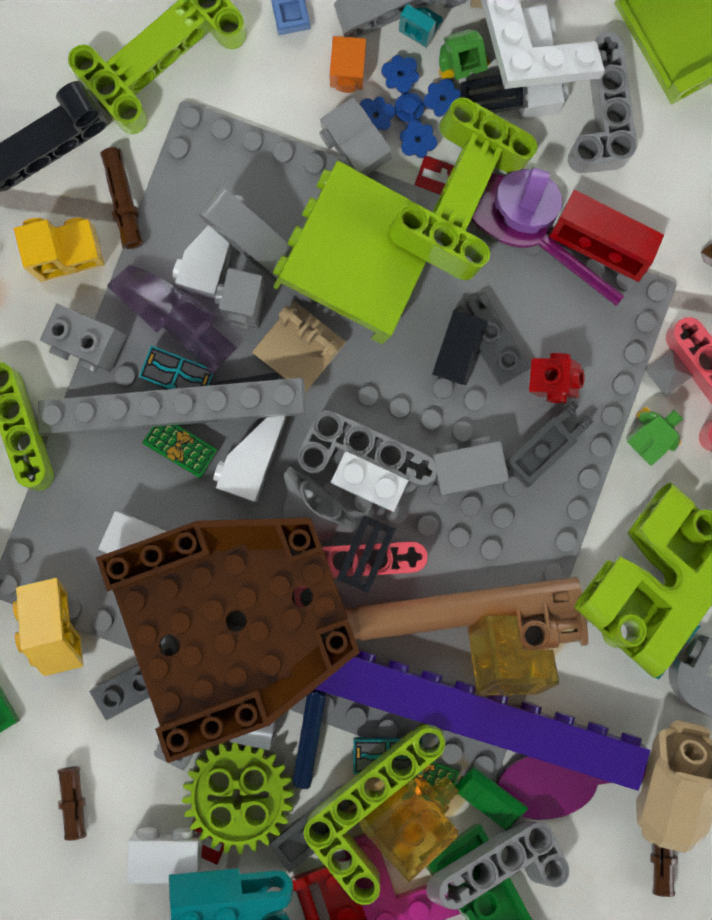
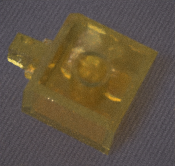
M446 776L433 787L428 784L423 788L412 778L358 823L363 832L409 883L457 838L459 831L444 814L450 809L447 804L459 791Z

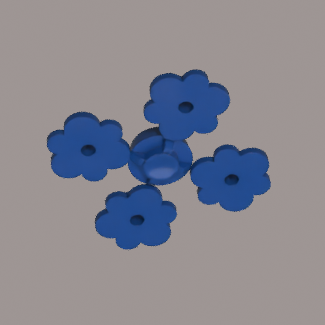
M395 55L392 58V62H387L382 66L381 73L386 78V86L389 89L396 88L398 92L404 94L397 98L394 107L391 104H385L384 98L380 96L376 97L374 101L370 98H365L360 102V105L378 131L380 129L388 130L391 126L390 120L394 118L396 113L401 121L408 123L407 130L401 131L399 136L403 142L401 146L403 154L424 158L427 155V151H433L437 147V139L432 135V126L428 124L423 126L418 121L423 114L424 106L427 109L433 110L435 116L441 117L446 113L454 100L461 98V92L458 89H454V83L451 80L443 79L439 84L431 83L428 86V94L425 95L423 101L418 95L407 93L410 91L412 84L419 80V74L416 72L417 62L411 57L403 59L400 55Z

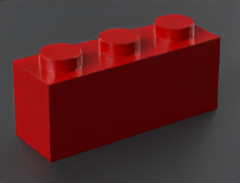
M573 190L549 237L640 282L652 265L664 234L589 196Z

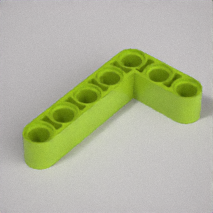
M424 723L417 725L311 811L307 817L303 831L304 839L350 898L358 904L369 905L378 898L380 893V873L349 834L348 830L440 757L445 749V738L442 729ZM425 733H433L439 738L438 743L431 748L422 746L419 740ZM398 755H405L412 762L408 768L400 770L392 764V761ZM372 777L380 778L384 783V787L379 791H371L366 787L365 782ZM348 799L356 804L357 809L351 813H345L340 810L338 804ZM316 822H323L328 825L330 830L324 835H319L312 830L311 826ZM343 849L348 851L352 857L346 862H340L335 859L333 854ZM366 877L372 880L374 885L369 889H362L355 882L360 878Z

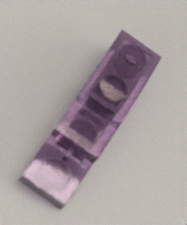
M128 265L108 283L107 287L157 333L162 328L166 329L212 373L237 349L213 326V323L218 319L215 315L189 294L163 278L144 269Z

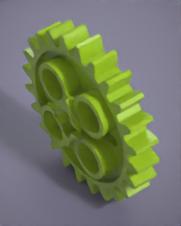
M224 742L219 744V753L211 747L206 750L209 760L201 756L196 759L195 762L200 770L196 768L189 769L187 774L194 781H185L183 784V788L190 791L191 794L185 795L182 798V803L192 805V807L185 811L184 816H195L196 819L190 826V829L194 830L199 827L203 829L199 840L202 841L211 836L213 838L211 843L212 849L219 842L224 843V853L229 852L231 845H236L238 853L242 854L245 844H249L252 851L255 852L258 847L257 840L260 839L268 846L270 844L269 832L276 836L280 835L281 829L277 822L281 824L288 823L289 818L282 811H292L293 803L285 799L294 796V789L285 788V785L291 782L292 776H281V772L285 769L286 764L285 762L277 765L273 763L277 755L276 752L266 757L263 755L265 749L258 748L255 751L252 750V746L247 745L245 748H241L238 743H233L232 748L228 749ZM250 770H257L263 775L264 781L259 785H252L247 781L245 775ZM223 772L229 778V784L225 787H218L212 781V774ZM235 789H240L241 795H247L244 796L241 803L237 802L236 797L232 796ZM264 791L269 793L268 797L250 795ZM208 795L224 796L217 800L208 799ZM252 805H259L265 810L266 815L262 819H253L248 814L247 808ZM217 807L228 809L231 819L219 821L214 816V809Z

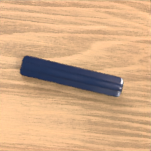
M316 689L306 697L293 777V786L296 788L309 789L312 783L326 692Z

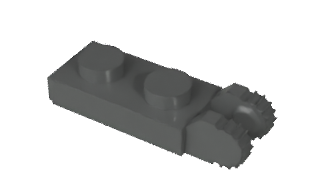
M574 401L566 406L556 417L550 418L505 461L506 467L526 488L530 487L578 441L577 438L593 423L587 416L581 419L571 432L565 428L562 422L571 417L579 407Z

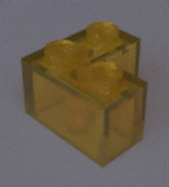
M486 615L468 627L477 696L536 695L559 684L554 651L523 650L517 616Z

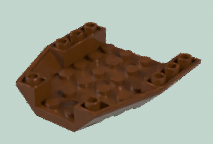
M311 518L194 521L96 557L107 591H113L158 719L159 726L155 730L167 763L270 726L360 653ZM306 586L312 591L313 600L308 606L300 607L293 601V592L297 587ZM235 610L244 613L247 619L246 626L240 631L232 630L227 624L228 615ZM166 635H173L180 642V649L175 655H168L161 648L162 639Z

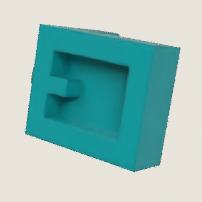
M407 4L400 14L399 32L427 48L441 26L443 18L427 7L414 8Z

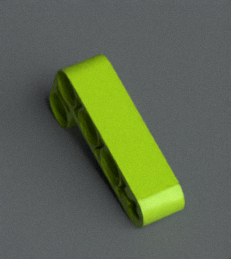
M0 362V376L4 373H9L7 384L0 387L1 437L17 482L31 490L43 491L53 483L54 471L42 435L38 432V423L23 378L12 367ZM14 404H19V413L16 417L9 419V408ZM24 435H29V446L20 451L18 448L20 438ZM33 467L40 470V472L35 474V481L29 478V476L34 474Z

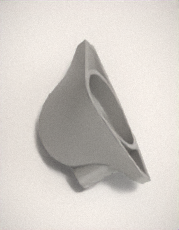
M291 467L286 470L284 479L287 487V497L283 507L284 518H311L318 538L323 542H326L336 531L350 533L356 529L358 524L327 490Z

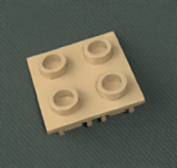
M293 301L289 307L286 305L279 313L280 318L252 353L284 379L303 378L306 393L343 348L346 341L296 301Z

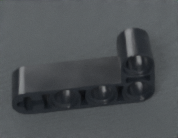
M81 81L70 82L57 92L56 99L60 106L0 142V192L11 189L105 129L107 121Z

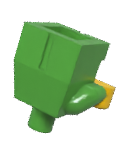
M467 29L443 37L444 45L441 46L439 54V75L442 79L454 77L456 80L471 76L470 72L477 74L488 70L490 59L487 57V48L482 36L477 31Z
M645 406L636 414L642 424L626 437L627 443L652 466L668 450L675 451L682 443L675 427L684 418L675 409L664 418L660 413L651 412Z

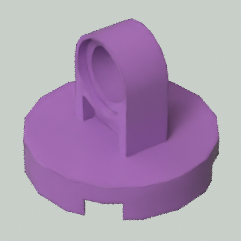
M532 167L531 170L513 171L502 179L495 193L494 206L496 211L499 209L500 213L505 217L503 222L507 226L518 232L533 234L538 233L541 228H546L547 226L549 228L554 224L562 208V195L558 186L549 177L550 172Z

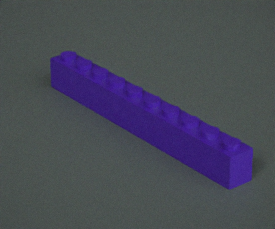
M359 649V654L315 688L322 692L427 725H433L452 733L637 791L640 789L651 751L641 744L642 738L633 734L622 732L621 737L609 734V728L601 724L589 721L586 727L574 723L575 717L569 714L555 711L554 716L542 713V707L534 703L522 701L521 706L508 702L509 696L489 690L487 696L475 692L476 686L470 683L456 680L455 685L443 682V676L438 673L423 670L422 675L408 671L410 665L390 659L389 664L376 661V654Z

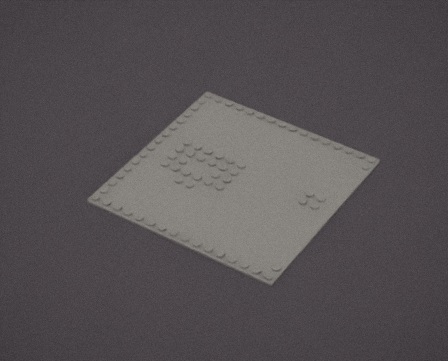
M182 101L178 106L138 208L139 217L137 219L144 244L135 249H122L95 320L119 330L127 335L111 372L98 368L97 372L94 373L77 365L64 398L166 390L167 388L139 378L151 345L214 369L215 372L211 382L276 373L255 356L252 351L280 318L279 313L286 305L289 307L293 301H296L345 340L346 344L305 393L306 414L288 416L258 503L217 489L218 482L214 481L213 477L219 461L225 462L227 455L266 418L178 425L219 450L201 479L142 444L152 427L50 435L45 447L54 471V480L50 487L43 491H35L28 488L0 560V579L3 580L0 586V600L13 604L14 601H17L16 587L57 577L68 593L70 623L74 628L133 650L113 591H107L96 557L107 554L98 548L114 512H124L165 531L201 520L284 518L283 507L287 497L284 473L289 467L321 485L358 524L353 532L336 531L326 542L320 540L322 547L351 545L361 520L365 515L396 528L391 542H417L423 545L427 551V563L423 569L414 573L376 575L369 593L338 581L337 577L334 578L344 608L352 607L353 609L363 605L570 578L674 294L675 283L649 272H646L640 282H637L554 240L625 296L615 306L539 245L529 248H518L503 244L488 236L471 220L466 231L487 244L490 249L489 261L470 280L458 279L426 261L392 336L383 345L370 339L373 331L314 300L307 302L297 299L280 286L278 289L273 288L275 282L235 248L233 249L228 268L263 276L267 293L258 329L249 327V331L246 332L230 328V322L224 320L218 309L219 305L215 304L214 299L180 290L175 284L176 279L173 278V269L177 259L182 260L187 247L208 226L198 214L217 189L223 187L234 196H242L246 206L288 242L296 225L302 228L307 219L302 216V212L310 197L317 199L321 189L316 187V184L324 169L326 168L331 171L340 157L192 102ZM375 170L367 175V177L433 212L440 197L437 193ZM436 240L438 244L443 246L439 240ZM466 256L470 262H473L471 258ZM484 292L530 367L532 358H550V353L570 354V359L581 364L585 374L583 388L579 389V398H567V403L546 402V397H538L530 393L531 368L500 387L479 351L467 386L433 375L432 373L454 308L460 305L465 313L470 315L471 313L465 302L472 298L479 309L482 308L477 295ZM278 374L279 380L284 379L282 376ZM572 401L579 407L571 417L562 422L569 432L575 428L581 419L587 416L593 421L577 438L578 441L528 488L508 468L509 482L439 496L436 479L426 486L420 487L407 482L393 513L331 484V480L344 452L336 449L328 467L320 474L307 473L298 462L299 450L315 417L323 411L336 412L430 457L438 454V447L457 443L458 449L472 447L471 440L491 436L492 442L501 441L505 461L550 418L556 417ZM325 419L321 421L318 429L323 436L329 437L337 432L338 424L333 419ZM355 433L351 436L349 444L354 450L363 451L368 447L369 439L363 433ZM386 447L380 454L382 462L386 465L392 466L399 462V452L393 447ZM316 449L309 450L304 457L305 464L311 468L320 466L324 459L322 452ZM406 453L405 462L399 469L400 472L405 474L406 467H409L416 471L415 477L419 480L423 476H430V472L426 470L427 464L425 462H421L419 466L409 463L413 456ZM36 468V471H35V473H34V476H33L32 480H34V481L36 480V479H35V474H37L38 472H40L39 469ZM367 524L359 544H367L374 528L373 526ZM380 530L375 543L383 542L386 535L385 531ZM397 547L390 548L393 556L391 568H398L397 561L400 560L408 561L410 567L415 566V560L421 557L420 553L414 552L413 547L408 548L407 554L399 555L396 554ZM374 549L370 553L367 561L371 567L379 549ZM340 551L335 554L333 563L337 569L341 570L348 552ZM386 554L384 556L380 568H382L387 562ZM361 576L359 581L365 583L368 576ZM309 588L303 590L301 595L302 602L307 606L313 600V594ZM238 610L232 611L227 617L228 625L247 623L244 613ZM513 620L363 641L361 639L356 640L358 649L377 655L376 661L389 664L390 659L410 665L408 671L422 675L423 670L432 671L442 675L443 682L455 685L456 680L464 681L475 685V692L487 696L489 690L509 696L508 702L519 706L526 699L543 650L539 652L530 651L517 642ZM536 625L530 626L525 632V639L530 645L538 643L541 639V631ZM166 635L161 642L162 650L170 647L173 651L171 655H175L180 649L178 638L173 635ZM326 693L322 722L360 737H404L417 725L421 724L418 721ZM307 696L289 710L304 715ZM442 729L445 738V749L434 762L460 770L459 774L462 776L474 766L493 782L496 781L507 751L506 749ZM425 733L421 736L423 746L427 748L435 746L439 740L438 736L433 733Z

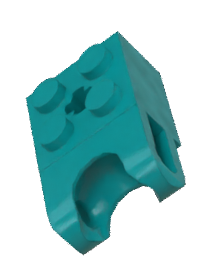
M239 868L170 874L169 920H290L287 913L282 909L286 908L291 902L293 883L291 878L283 871L240 874ZM272 887H278V888L282 889L281 891H277V892H276V891H269V892H267V891H268L270 888H272Z

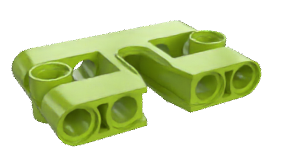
M672 482L665 484L657 491L627 532L645 558L663 574L664 585L646 570L623 557H618L615 562L606 560L574 606L575 610L602 633L607 645L612 648L621 649L653 678L662 675L669 668L712 606V511L697 508L695 503ZM696 522L700 525V532L697 529ZM622 624L627 629L626 639H624L621 633Z

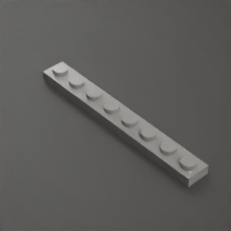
M303 378L41 400L38 401V432L40 435L50 436L306 414L305 382Z

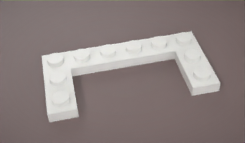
M481 0L504 89L600 79L605 69L596 41L532 48L519 0Z

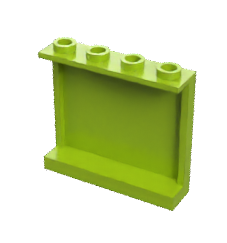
M712 0L615 1V6L671 105L712 84Z
M337 160L331 171L325 168L320 176L316 187L321 189L317 199L310 197L302 212V216L307 218L303 227L301 228L296 225L287 244L292 247L288 257L281 255L273 270V274L278 276L273 288L278 289L281 283L373 331L370 339L383 345L392 336L426 263L425 260L392 242L388 232L390 224L402 207L407 204L417 203ZM405 223L407 227L413 229L411 225Z

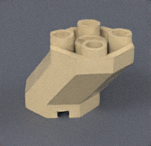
M677 720L667 730L663 729L654 739L642 789L636 798L637 824L642 828V836L648 842L655 843L658 847L686 853L703 840L710 831L712 823V740L709 738L711 732L705 726Z

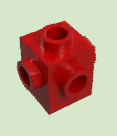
M550 353V358H532L529 392L538 397H546V402L567 403V398H579V389L583 388L585 381L584 370L581 368V364L570 359L571 355L566 353Z

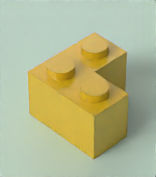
M81 217L66 220L63 226L54 227L47 219L31 218L23 221L22 226L13 228L23 268L40 282L105 265L96 228L89 219L84 220Z
M57 577L16 587L17 601L13 602V613L19 622V632L15 633V643L19 653H23L28 658L30 665L35 666L43 676L84 667L81 636L70 623L68 593Z

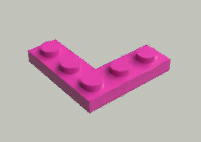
M372 830L353 837L380 873V893L378 898L369 905H362L367 920H445L461 914L458 909H448L431 902L426 892L427 885L396 895L375 831ZM344 850L348 861L352 856L348 851ZM366 877L360 878L355 882L362 889H369L374 885L373 881Z

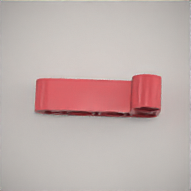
M685 317L671 325L667 330L666 342L693 375L692 379L712 404V337L697 319ZM687 330L690 335L685 340L681 339L680 334ZM696 344L700 346V348L694 350L693 352H690L689 350L693 348ZM700 354L709 357L711 361L709 370L703 369L700 366ZM712 420L705 424L699 433L701 446L712 452Z
M390 542L386 551L387 562L382 568H379L377 575L420 571L427 563L428 555L426 549L417 542ZM375 543L372 550L380 549L382 543ZM359 544L353 557V564L348 569L346 576L352 577L366 544ZM351 545L322 547L333 578L338 577L340 570L333 563L335 554L340 551L348 552ZM397 547L396 554L399 555L407 554L408 548L413 547L414 552L420 553L421 557L415 560V566L410 567L408 561L400 560L397 561L398 568H391L393 556L390 548ZM368 561L361 576H368L372 567L368 564ZM299 586L294 590L296 605L300 607L307 606L302 602L301 595L303 590L308 587Z

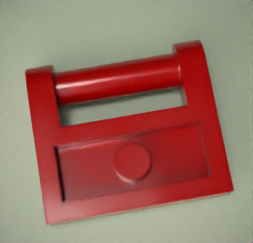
M343 858L338 861L346 862L347 858ZM325 865L291 877L293 891L297 893L305 920H320L309 889L311 884L317 882L330 920H367L363 906L350 898Z

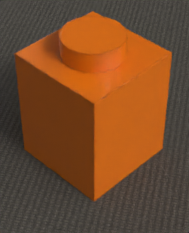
M333 36L329 75L330 87L344 93H352L356 89L363 90L366 57L365 38Z

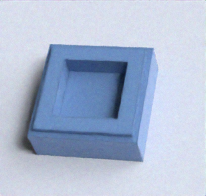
M271 0L279 36L311 29L305 0Z

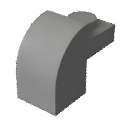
M700 635L698 639L692 640L685 653V656L688 657L686 662L675 659L669 666V682L672 690L680 700L712 718V678L706 675L712 664V638Z

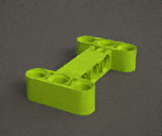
M178 0L107 62L91 46L82 44L77 45L69 52L68 64L78 81L83 83L87 91L124 132L138 134L146 127L147 115L135 95L210 32L227 49H237L243 45L246 40L243 16L230 0H212L216 3L210 8L201 7L208 0ZM233 24L238 26L231 33L223 31V28L227 25ZM93 61V65L89 69L80 70V66L84 62ZM107 85L115 86L112 93L108 95L101 94L103 88ZM130 109L137 110L134 118L129 120L123 119V114Z
M458 98L452 102L440 120L439 129L443 137L461 147L462 150L433 212L417 204H407L402 207L390 224L388 232L392 242L458 279L470 280L475 277L490 259V249L487 244L480 238L467 232L466 229L494 168L497 167L508 174L513 171L522 170L536 154L538 146L534 137L528 132L467 98ZM405 223L411 225L413 229L407 227ZM436 240H439L443 246L438 244ZM466 256L471 258L473 262H470Z

